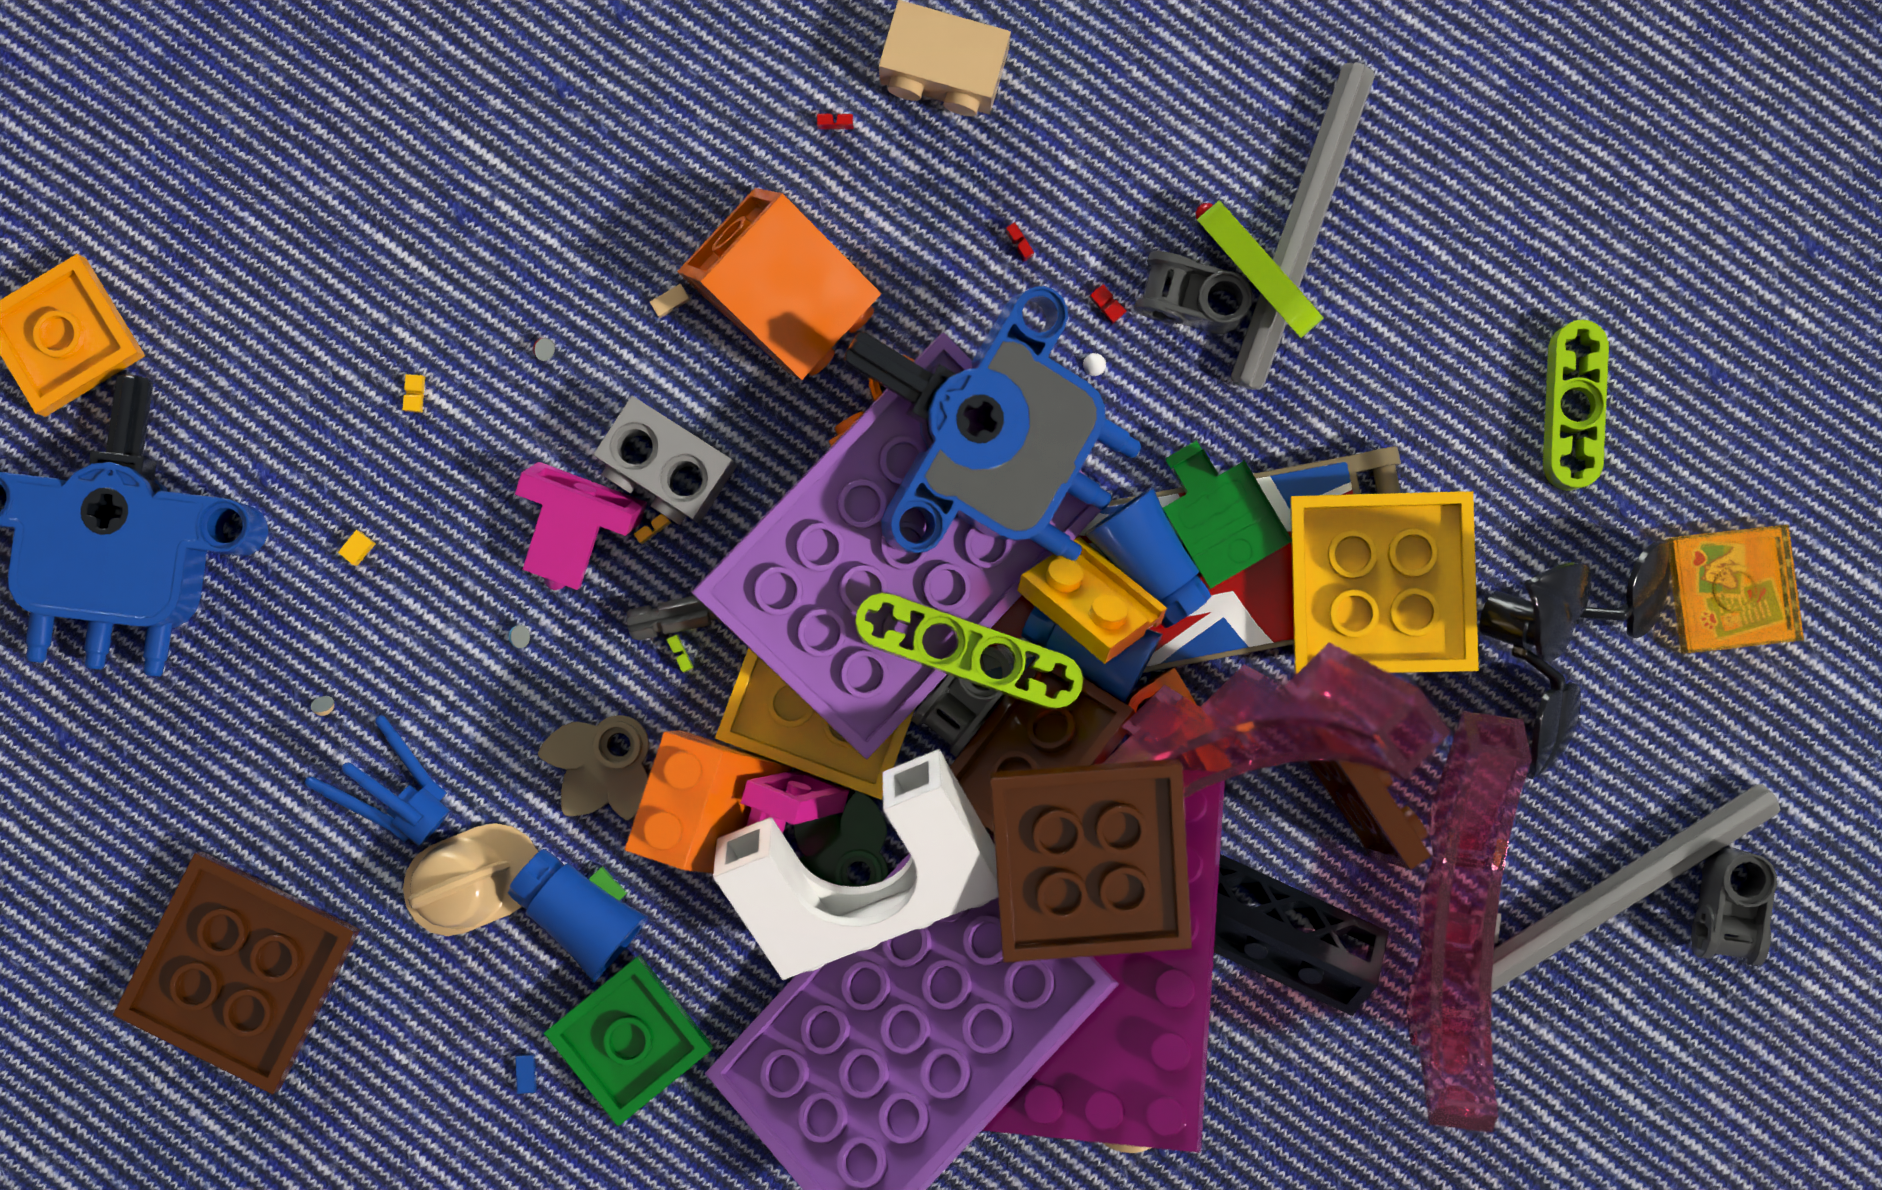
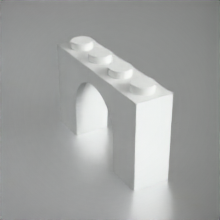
M939 749L883 772V810L911 857L899 872L882 882L868 886L849 887L836 885L820 879L801 863L772 817L717 838L713 878L782 980L806 971L817 970L826 963L860 950H869L881 942L915 929L926 928L938 920L969 908L981 907L989 901L998 898L995 844Z

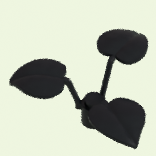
M1655 541L1640 554L1628 581L1627 602L1617 609L1586 607L1591 589V570L1587 564L1580 562H1569L1555 566L1525 581L1524 584L1531 601L1500 591L1492 593L1486 601L1480 618L1481 634L1513 645L1512 656L1526 660L1544 674L1551 684V689L1544 694L1537 710L1533 729L1529 772L1525 775L1526 778L1533 780L1534 777L1542 774L1562 755L1575 733L1580 716L1581 692L1579 685L1573 682L1566 683L1565 677L1547 662L1557 659L1565 651L1576 627V620L1579 618L1618 621L1627 619V635L1629 637L1639 638L1648 633L1658 621L1669 591L1670 565L1669 545L1667 543ZM1533 646L1536 648L1537 655L1531 651Z

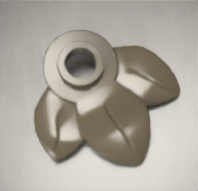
M616 715L602 720L597 726L584 722H571L561 726L543 742L538 751V756L550 765L567 770L563 777L561 789V808L564 815L580 816L590 814L603 808L608 802L612 809L625 820H630L637 814L648 781V775L643 762L649 751L648 734L637 720L629 716ZM618 733L626 735L630 740V749L624 756L614 754L610 747L611 739Z

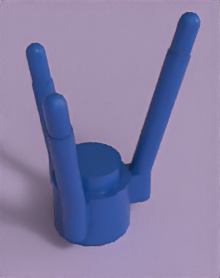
M380 715L375 719L376 725L422 789L417 791L414 787L408 785L397 797L352 763H344L342 771L389 807L386 811L388 814L315 777H307L305 785L322 794V796L384 827L404 843L410 839L420 847L435 832L451 811L440 802L447 792L430 778L387 718Z

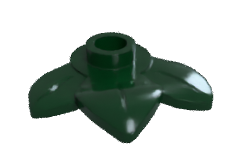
M856 792L846 804L841 816L833 814L793 825L797 845L803 854L799 860L812 874L820 879L836 885L860 887L882 882L888 876L887 862L880 853L886 839L887 826L878 806L866 794ZM859 861L868 865L870 878L865 883L857 884L850 880L848 868L854 862Z

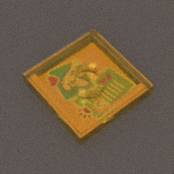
M1789 524L1666 539V543L1669 545V565L1681 654L1804 640Z

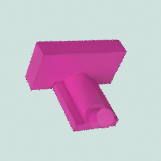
M537 462L521 472L515 495L542 504L522 570L544 577L546 586L552 590H560L565 586L578 590L581 587L599 528L603 527L624 536L628 535L641 523L647 502L547 464Z
M801 770L747 780L741 804L751 807L746 827L772 817L783 834L786 822L795 825L843 812L850 790Z

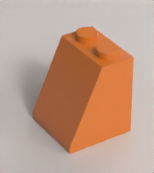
M754 188L677 271L787 373L800 380H803L807 374L810 376L816 375L828 365L835 354V350L832 347L847 331L849 333L856 332L871 318L875 310L872 304L882 294L783 193Z
M683 730L664 731L624 851L682 870L713 874L717 838L742 829L747 825L751 807L741 804L747 780L789 772L792 770V767Z

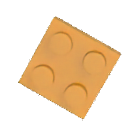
M75 254L0 300V356L35 414L44 417L50 415L145 357L144 352L88 260L79 254Z

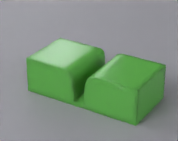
M603 866L589 878L590 881L619 901L628 893L617 881L613 880V876Z

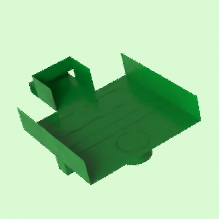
M1197 440L1166 457L1167 463L1186 495L1162 508L1184 549L1199 569V575L1208 590L1292 542L1291 537L1245 460L1217 476L1218 472L1205 450L1201 449Z

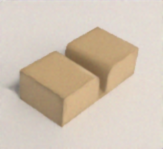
M680 283L650 301V304L658 317L662 318L672 312L674 307L678 308L689 302L690 298Z

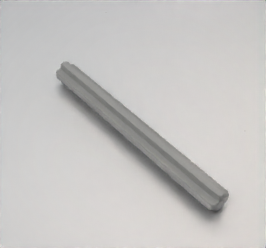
M1358 62L1345 63L1341 68L1272 259L1298 289L1375 78L1373 70ZM1261 293L1231 373V380L1234 383L1252 390H1260L1264 387L1287 323Z
M1756 784L1474 960L1469 967L1473 978L1486 993H1493L1776 816L1780 811L1776 796L1763 784Z

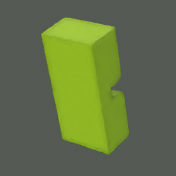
M679 635L668 638L667 641L672 652L675 654L681 653L676 658L681 671L685 673L693 669L694 666Z

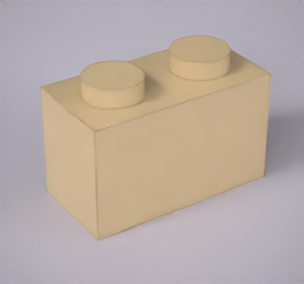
M898 0L879 63L880 84L887 85V90L890 93L903 99L918 101L921 99V96L943 101V106L947 110L959 115L976 116L977 111L990 115L1008 55L1011 31Z

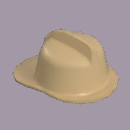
M497 823L474 827L435 843L416 855L406 870L403 884L406 908L420 926L430 933L444 936L467 933L508 916L522 907L507 893L510 889L509 886L521 869L538 853V850L531 839L515 827Z

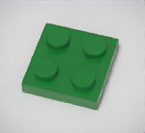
M638 955L544 1032V1035L618 1127L708 1054L714 1047L641 955Z

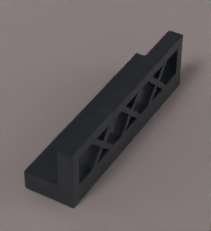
M1220 854L1214 953L1353 1016L1378 986L1389 931ZM1240 885L1253 891L1261 905L1251 908L1238 902L1230 887ZM1295 910L1306 915L1315 931L1305 933L1294 928L1284 912ZM1347 934L1369 944L1366 960L1347 952L1338 937Z

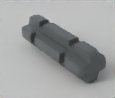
M689 596L658 603V608L654 609L649 605L630 609L627 611L626 619L632 639L643 640L657 637V632L663 631L667 635L712 625L711 620L718 618L695 596Z

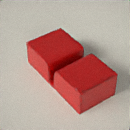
M817 114V128L853 129V114H838L836 123H834L832 114Z
M1014 222L1006 227L1005 232L1012 243H1019L1017 251L1024 262L1033 257L1034 251L1017 224Z
M1104 284L1089 296L1112 324L1127 312L1117 300L1113 299V295Z

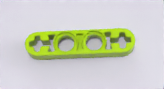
M879 593L871 595L862 602L856 612V632L866 645L1043 708L1057 709L1068 706L1075 701L1082 690L1083 677L1081 669L1068 656L893 594ZM882 605H887L893 608L891 618L905 625L910 624V613L921 616L923 619L913 633L912 650L900 647V642L906 636L900 632L888 630L883 638H877L872 635L873 624L865 621L867 611L877 613ZM936 624L946 625L955 633L957 639L956 649L948 658H933L925 651L922 643L923 634L930 626ZM989 645H1003L1012 653L1014 659L1013 669L1005 678H991L981 669L980 657L983 650ZM1026 653L1036 657V660L1030 666L1031 669L1048 673L1052 671L1055 665L1062 667L1061 678L1070 682L1068 691H1057L1053 698H1049L1045 695L1046 685L1031 678L1026 679L1025 690L1015 687V683L1019 680L1025 669Z

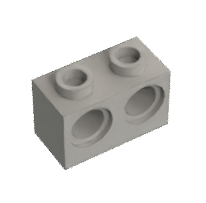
M634 396L630 397L593 454L607 465L601 474L602 476L630 494L636 485H639L656 496L651 507L681 525L686 516L700 524L737 467L731 458ZM636 436L650 437L653 444L650 457L641 464L627 463L624 457V449L628 441ZM685 467L700 469L702 484L699 490L690 496L677 495L673 489V479L676 473Z

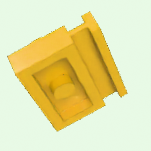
M1078 537L1073 541L1081 545L1082 551L1076 561L1052 554L1021 575L1017 591L1101 662L1106 664L1143 637L1146 630L1152 625L1155 628L1160 625L1167 607L1082 538Z

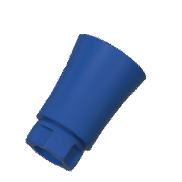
M1153 487L1112 512L1084 534L1112 564L1167 607L1161 623L1164 628L1173 626L1180 620L1188 617L1212 597L1204 582L1197 575L1199 569L1184 549L1169 523Z
M1035 606L1024 625L1021 636L1035 645L1064 654L1073 659L1081 669L1082 677L1123 703H1126L1163 634L1147 629L1143 637L1104 664Z
M546 849L539 851L521 869L510 884V889L507 892L514 901L527 909L526 915L542 927L573 957L592 982L597 981L615 963L648 919V916L619 901L597 886L571 864L567 863L564 865Z

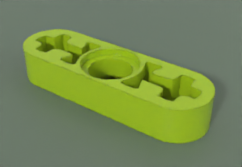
M1220 200L1197 219L1300 338L1324 319Z
M1576 320L1560 328L1553 334L1548 345L1543 471L1547 480L1553 486L1565 491L1577 490L1592 484L1600 476L1604 465L1609 342L1604 330L1589 320ZM1578 334L1580 335L1581 344L1590 346L1591 353L1582 357L1579 361L1578 376L1590 373L1591 380L1577 377L1564 381L1563 374L1568 375L1576 370V354L1573 351L1566 350L1565 344L1575 339ZM1578 390L1587 396L1590 402V412L1584 421H1572L1564 415L1561 409V399L1566 391ZM1587 430L1588 438L1583 437L1575 441V456L1579 460H1585L1586 468L1576 472L1574 478H1571L1570 468L1561 466L1560 458L1571 454L1573 436L1560 438V431L1579 433Z

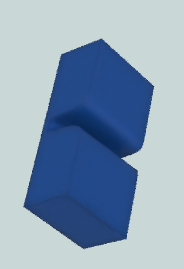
M535 1054L515 1056L517 1094L535 1093L537 1091Z

